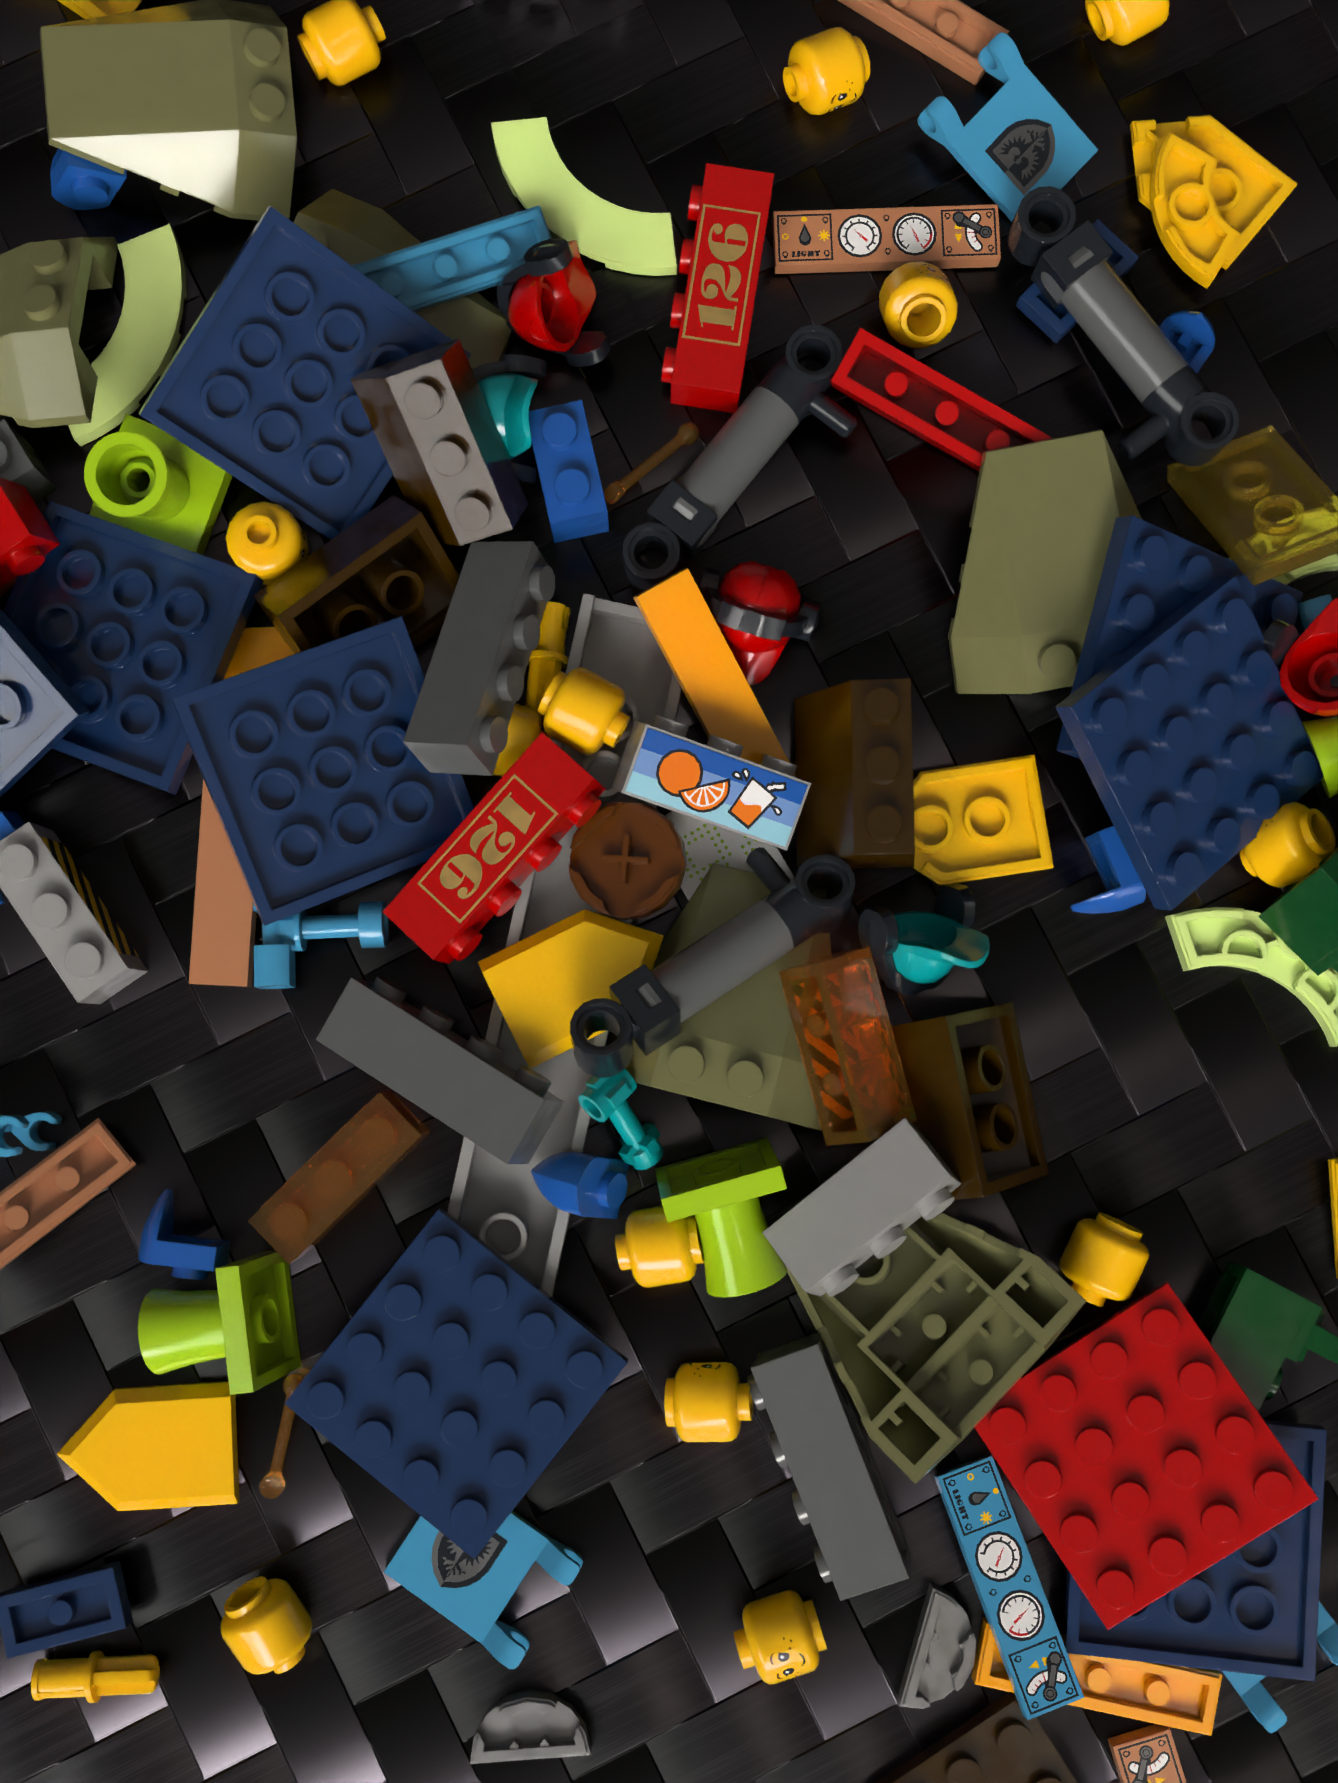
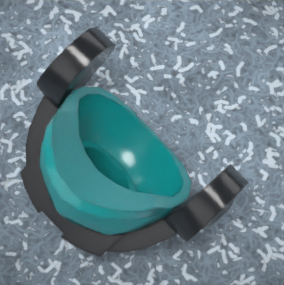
M516 354L501 355L499 362L480 365L472 369L510 460L531 447L532 438L529 425L530 401L537 386V379L546 377L547 368L545 360ZM511 462L520 484H535L536 468Z
M959 883L943 886L938 891L936 914L924 911H910L893 915L889 909L876 906L864 910L858 922L860 944L868 955L873 956L877 972L885 981V987L906 995H918V992L927 989L933 990L948 977V973L954 965L965 968L979 967L985 962L990 950L988 936L970 928L975 919V900L970 889Z

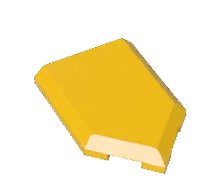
M1211 115L1187 117L1186 121L1156 123L1155 119L1132 121L1130 124L1138 201L1149 210H1151L1149 194L1153 165L1169 131L1219 158L1212 177L1214 201L1224 220L1241 233L1221 266L1225 270L1230 267L1298 185Z
M1034 754L921 771L913 781L915 861L913 868L936 885L942 886L1054 868Z
M584 909L479 961L478 964L529 1068L531 1069L572 1048L570 1021L574 1012L583 1003L592 999H610L609 986L644 964L649 970H652L664 936ZM598 1031V1032L593 1033V1034L588 1038V1040L591 1039V1038H593V1037H595V1036H597V1035H599V1034H601V1033H603V1032H605V1031Z
M228 1381L116 1388L57 1453L67 1465L117 1511L238 1504L240 1502L235 1394L230 1395Z

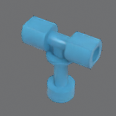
M253 902V911L257 912ZM360 902L358 914L307 916L306 910L266 926L262 924L263 945L254 946V987L259 989L296 988L295 951H305L308 939L359 937L360 945L363 949L386 948L389 940V919L382 912L387 907L386 902Z

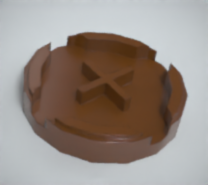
M617 802L607 804L598 809L586 824L576 830L570 846L572 851L570 854L569 874L580 898L597 912L622 920L645 918L667 906L681 888L687 867L685 843L674 823L654 807L641 803Z

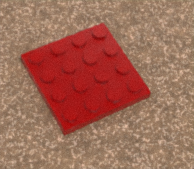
M1167 1281L1028 1370L975 1427L1107 1630L1319 1500Z

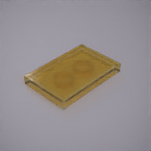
M1272 425L1230 441L1210 462L1202 466L1189 467L1178 462L1167 466V482L1236 563L1253 586L1338 553V497Z

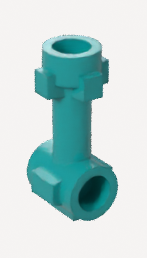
M625 1069L612 1077L597 1078L591 1076L585 1082L587 1088L578 1097L581 1107L589 1116L599 1122H605L608 1117L610 1118L621 1136L618 1140L622 1144V1148L618 1151V1154L624 1163L632 1165L636 1170H645L654 1166L664 1154V1149L658 1141L661 1134L654 1124L645 1123L642 1126L626 1100L637 1088L633 1077Z

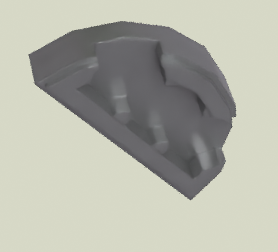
M932 1582L929 1583L898 1692L897 1701L899 1707L919 1709L930 1707L931 1702L944 1699L954 1689L959 1691L964 1686L974 1666L976 1639L968 1615L951 1592Z
M528 1689L503 1697L487 1710L474 1734L470 1764L591 1755L592 1746L586 1723L572 1704L551 1692Z

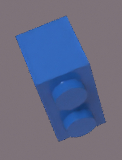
M582 400L529 411L531 443L554 543L608 532V511Z

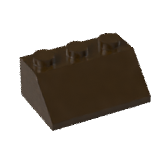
M459 338L354 375L350 379L406 503L422 512L439 543L461 546L512 530L528 506V502Z
M393 495L256 593L254 598L295 654L401 616L415 650L442 629L459 580V575L422 512Z
M911 678L850 680L796 698V778L811 783L796 824L797 870L807 859L816 855L828 854L841 858L850 865L851 869L914 867L915 833Z
M1013 1002L889 1026L892 1041V1057L898 1070L904 1100L905 1118L920 1130L961 1182V1185L951 1192L955 1198L954 1200L985 1197L1049 1174Z

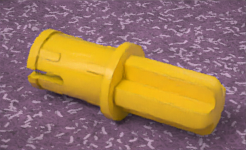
M547 602L540 624L539 642L537 647L532 650L528 662L529 672L525 706L537 711L550 683L558 672L567 668L569 658L565 656V642L570 608L557 602Z
M92 1651L89 1658L54 1660L41 1658L35 1662L33 1667L31 1693L35 1701L46 1698L86 1697L88 1703H97L101 1696L151 1694L157 1688L160 1666L157 1657L152 1654L104 1657L102 1651Z

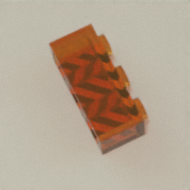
M870 947L826 955L779 971L826 1146L871 1142L883 1136L904 1118L911 1123L917 1121Z
M390 1090L379 1092L268 1199L248 1222L290 1265L304 1257L430 1131Z

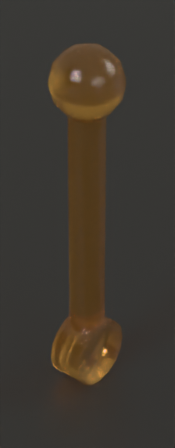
M691 422L683 423L678 428L677 436L620 481L613 482L604 490L603 493L606 501L609 504L615 503L625 494L628 488L682 445L694 444L700 435L698 427Z
M291 1374L285 1378L283 1390L286 1394V1400L304 1379L303 1376ZM285 1404L270 1472L264 1476L259 1485L261 1494L268 1499L277 1498L284 1491L286 1485L281 1472L295 1412Z

